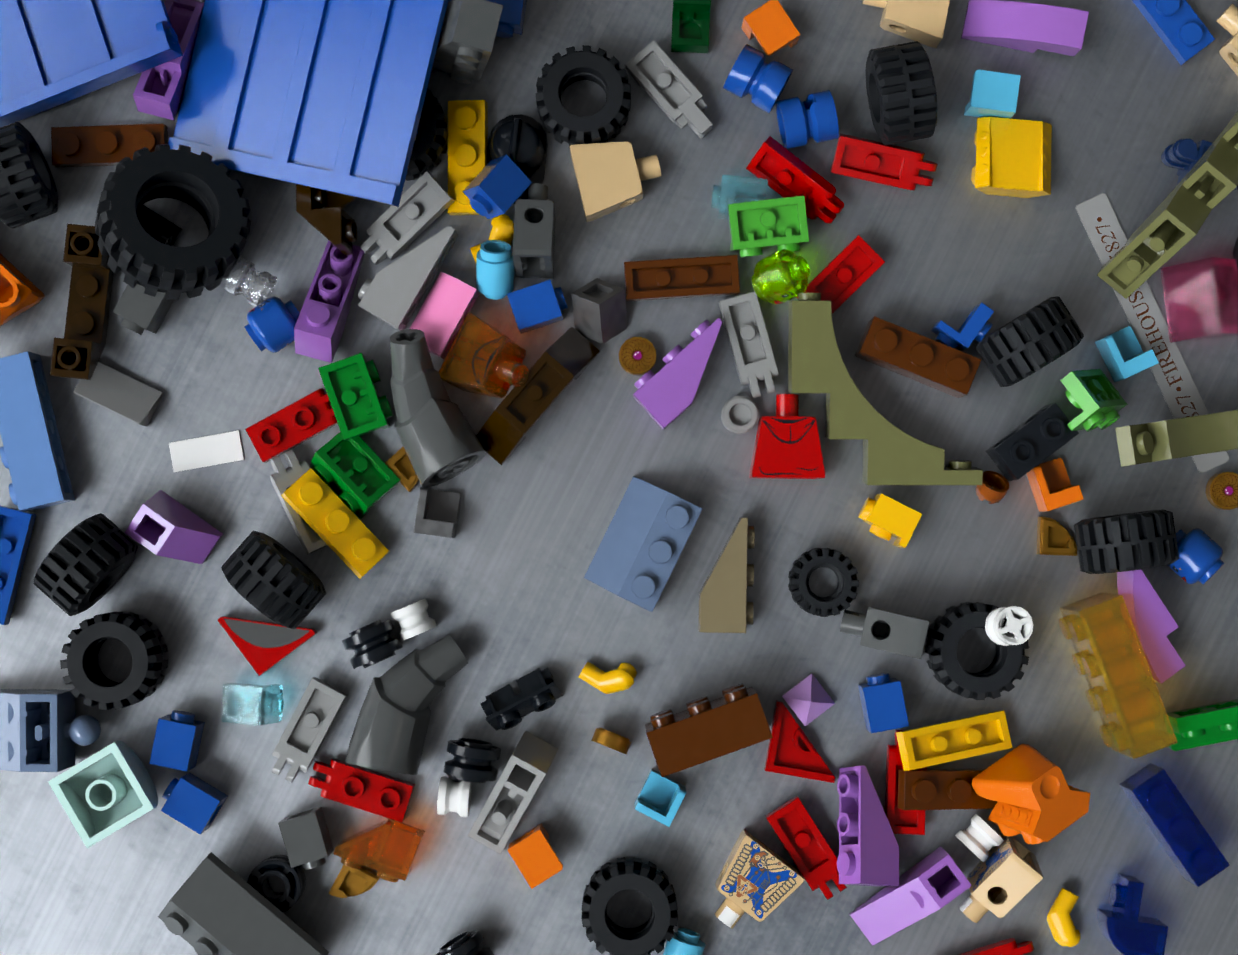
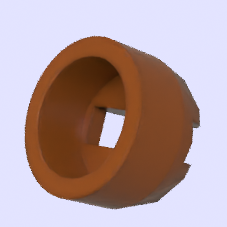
M985 471L983 472L982 485H976V494L981 501L985 499L989 501V504L999 503L1009 489V482L997 472Z

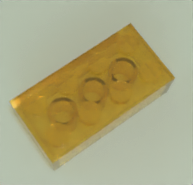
M1101 592L1059 608L1062 614V618L1059 619L1061 631L1067 640L1071 639L1076 651L1075 654H1072L1073 663L1079 675H1085L1090 689L1085 691L1086 697L1092 710L1099 712L1103 725L1099 726V731L1105 745L1108 748L1112 747V750L1136 759L1178 743L1123 596Z

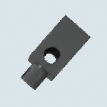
M530 184L525 190V199H518L515 202L512 256L516 277L554 279L555 206L554 201L548 200V186L544 184Z
M868 607L867 614L844 610L840 632L860 636V645L921 659L929 620ZM876 622L889 624L890 634L888 637L874 634L873 628Z

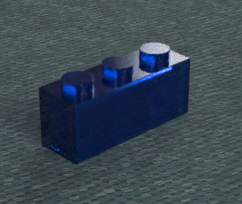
M1150 763L1119 784L1185 880L1199 887L1230 866L1163 768Z

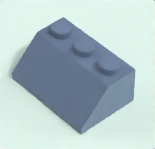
M633 476L584 578L627 601L653 612L703 508Z

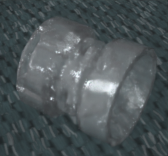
M242 258L229 273L224 290L235 296L243 294L248 304L257 307L269 299L276 286L277 277L267 271H256L255 264Z

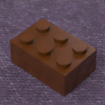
M743 683L722 690L724 697L709 701L707 696L686 703L687 710L673 714L672 709H668L650 716L651 723L645 724L646 734L661 776L665 777L773 738L757 692L752 687H744Z

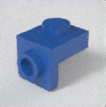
M980 303L973 308L958 331L941 320L933 326L931 331L937 335L935 338L937 342L959 351H964L968 349L974 339L980 342L993 325L988 319L994 311L984 303Z

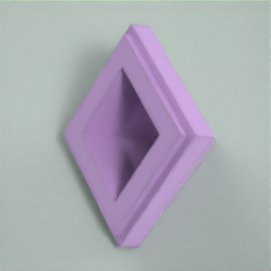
M812 673L782 695L804 726H807L835 704Z

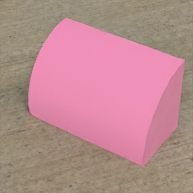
M440 272L409 329H418L424 332L429 352L444 359L480 295L478 290L453 276Z

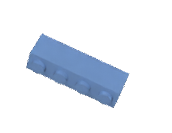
M27 351L0 358V434L3 446L0 448V456L5 468H9L12 483L9 484V494L14 505H18L19 511H34L74 501L75 498L41 356Z

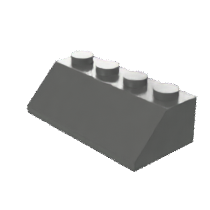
M212 852L201 862L158 916L170 932L180 935L194 947L198 955H328L329 951Z

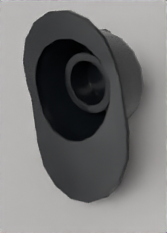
M522 114L510 115L500 120L491 130L487 145L488 163L507 154L532 183L542 184L545 176L548 149L547 134L542 125L534 118ZM525 191L518 199H525Z

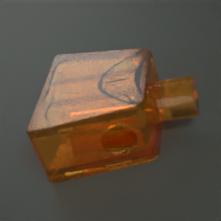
M468 312L439 370V374L443 381L462 391L502 399L506 396L511 385L520 387L528 379V367L522 364L526 356V350L494 326Z

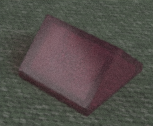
M1210 257L1160 269L1170 343L1238 335V268L1236 259Z

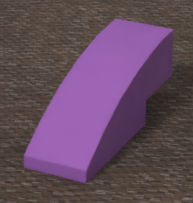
M195 0L165 1L164 4L171 25L178 36L183 56L142 72L133 93L139 112L175 120L182 101L204 6L203 2Z
M969 0L961 39L1035 53L1039 49L1074 57L1082 49L1089 11L1027 2Z
M1141 569L1117 572L1119 607L1125 633L1133 653L1144 673L1162 684L1186 666L1167 638V635L1179 626Z

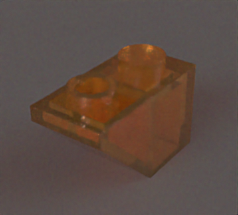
M387 819L341 840L335 847L333 854L342 857L340 862L351 868L362 869L363 866L377 870L376 875L386 881L398 882L399 879L405 881L410 874L425 831L405 823Z

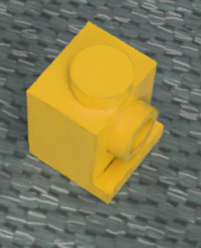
M881 493L876 494L874 499L869 497L866 499L858 518L871 525L870 533L887 541H890L891 537L894 536L896 540L893 545L899 548H906L922 513Z

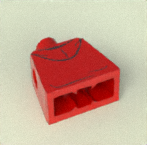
M777 394L776 416H762L759 419L750 468V478H825L816 417L799 416L798 394Z

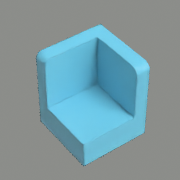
M976 70L973 75L970 101L965 106L964 115L980 118H1011L1016 113L1021 75Z
M1130 326L1095 341L1114 382L1124 380L1159 363L1153 350L1143 352Z
M651 769L634 802L635 810L670 827L687 793L686 787L667 776L662 777L661 773Z

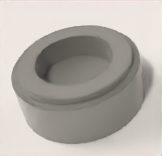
M735 396L724 404L721 411V420L725 428L730 432L744 434L751 431L758 423L759 409L752 399L746 396Z

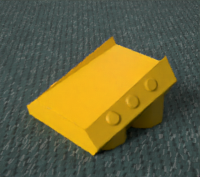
M999 117L977 118V130L974 137L976 164L971 172V181L975 188L986 195L1020 198L1051 195L1052 124L1043 121Z

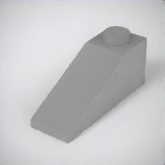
M447 226L377 272L373 280L368 278L359 291L358 298L361 301L358 306L399 331L404 330L458 237L456 230Z
M525 731L471 828L468 837L501 854L545 777L558 748Z

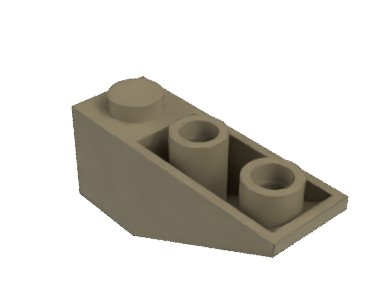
M739 518L699 592V632L746 633V625H753V602H747V587H753L754 564H747V548L754 549L755 530L754 526H748V518Z

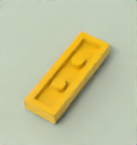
M486 100L448 101V193L455 200L448 207V214L451 216L480 215L471 207L470 199L463 191L488 164V103Z
M312 468L281 495L359 579L389 552Z
M1005 710L896 732L904 771L1012 748Z

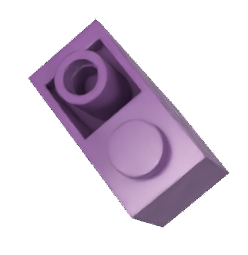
M162 490L143 503L125 531L128 536L155 555L198 564L205 562L223 535L219 530Z

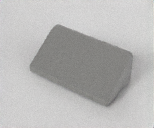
M98 362L91 380L81 379L73 391L76 395L147 427L164 394Z

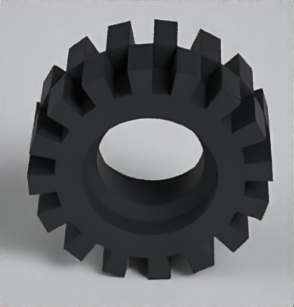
M816 548L808 552L806 551L798 560H795L792 570L789 571L788 587L794 602L804 611L820 617L840 614L842 610H847L851 606V601L856 599L858 594L856 590L859 587V580H857L858 572L856 567L852 565V561L847 556H844L842 552L837 550ZM820 567L830 568L838 579L835 592L827 597L815 595L809 587L810 575Z

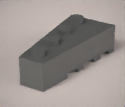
M487 0L449 1L432 69L450 73V79L460 83L472 84V80L480 82L492 53L503 5Z

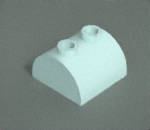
M122 741L113 742L48 781L86 848L91 847L158 805L157 791L147 769L136 753Z

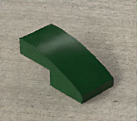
M673 0L671 52L708 53L711 0Z

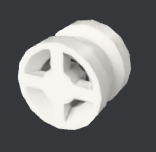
M426 598L391 613L393 620L399 622L401 627L399 635L402 641L437 627L435 619L430 618L427 608L429 605Z
M1000 607L991 611L987 616L985 630L990 640L997 645H1019L1030 638L1033 632V621L1028 611L1022 607Z
M441 776L438 790L437 815L445 816L449 812H455L460 817H468L471 804L472 782L452 781L449 777Z
M977 814L971 818V825L966 830H960L955 835L983 863L988 859V852L993 846H1000L1004 842Z

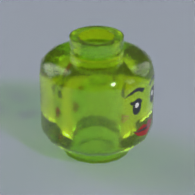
M788 249L779 250L761 259L755 265L754 274L751 279L753 289L760 299L768 301L773 305L783 304L798 297V293H804L807 290L810 268L802 256H797L796 253Z

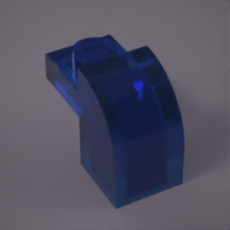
M1118 874L1117 884H1112L1109 895V902L1113 906V910L1097 908V921L1101 933L1123 955H1164L1168 926L1157 918L1139 916L1144 883L1134 876Z

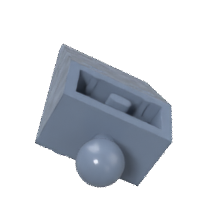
M0 689V770L59 772L75 765V743L81 746L93 744L100 736V724L96 718L90 715H81L75 718V696L71 693L73 689Z

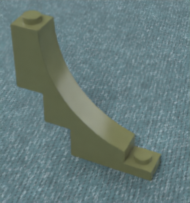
M1238 111L1186 176L1130 236L1125 246L1098 272L1097 276L1125 299L1197 235L1211 210L1238 186Z
M798 293V301H789L788 392L826 393L825 437L828 439H863L862 482L866 485H982L983 470L972 467V461L949 460L948 467H944L945 449L920 441L906 434L877 412L861 394L847 371L836 342L832 322L831 301H821V293Z
M1238 410L1117 427L1115 431L1121 467L1238 449Z

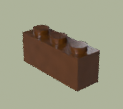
M875 316L868 321L855 356L957 398L968 394L982 360Z

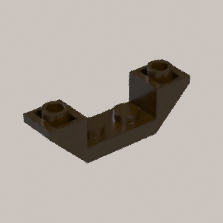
M296 184V211L344 255H353V242L357 241L358 235L355 220L341 207L326 208L327 192L325 190Z
M67 224L63 262L72 266L64 338H54L50 376L91 380L106 345L114 272L107 265L110 255H101L98 247L99 236L95 234V226Z
M573 327L567 330L530 368L525 384L522 386L516 384L476 436L484 451L500 465H503L526 438V433L573 379L576 380L600 353V350Z

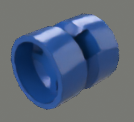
M746 44L733 65L723 89L740 98L750 94L752 103L755 104L754 106L770 114L783 92L793 69L775 60L769 64L765 63V54Z
M830 90L809 94L803 102L798 97L776 101L779 132L783 146L786 149L805 146L811 138L816 143L839 138L838 117Z

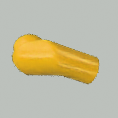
M506 214L494 217L491 221L493 227L488 241L501 240L511 245L514 234V222ZM481 244L470 248L475 262Z
M587 661L578 677L599 691L610 694L629 689L634 684L637 671L630 663H621L617 669L604 672Z
M1063 887L1047 914V922L1054 940L1059 945L1074 947L1079 943L1081 934L1075 928L1070 913L1079 896Z

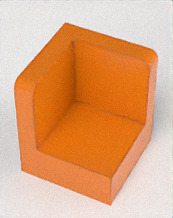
M770 0L745 16L741 27L749 40L754 37L768 56H771L786 45L792 48L798 43L801 35L778 0Z
M1062 458L1038 464L1026 473L1039 512L1050 511L1084 499L1080 486L1071 485Z
M542 823L509 843L507 849L531 889L563 869V864L548 841L549 834Z

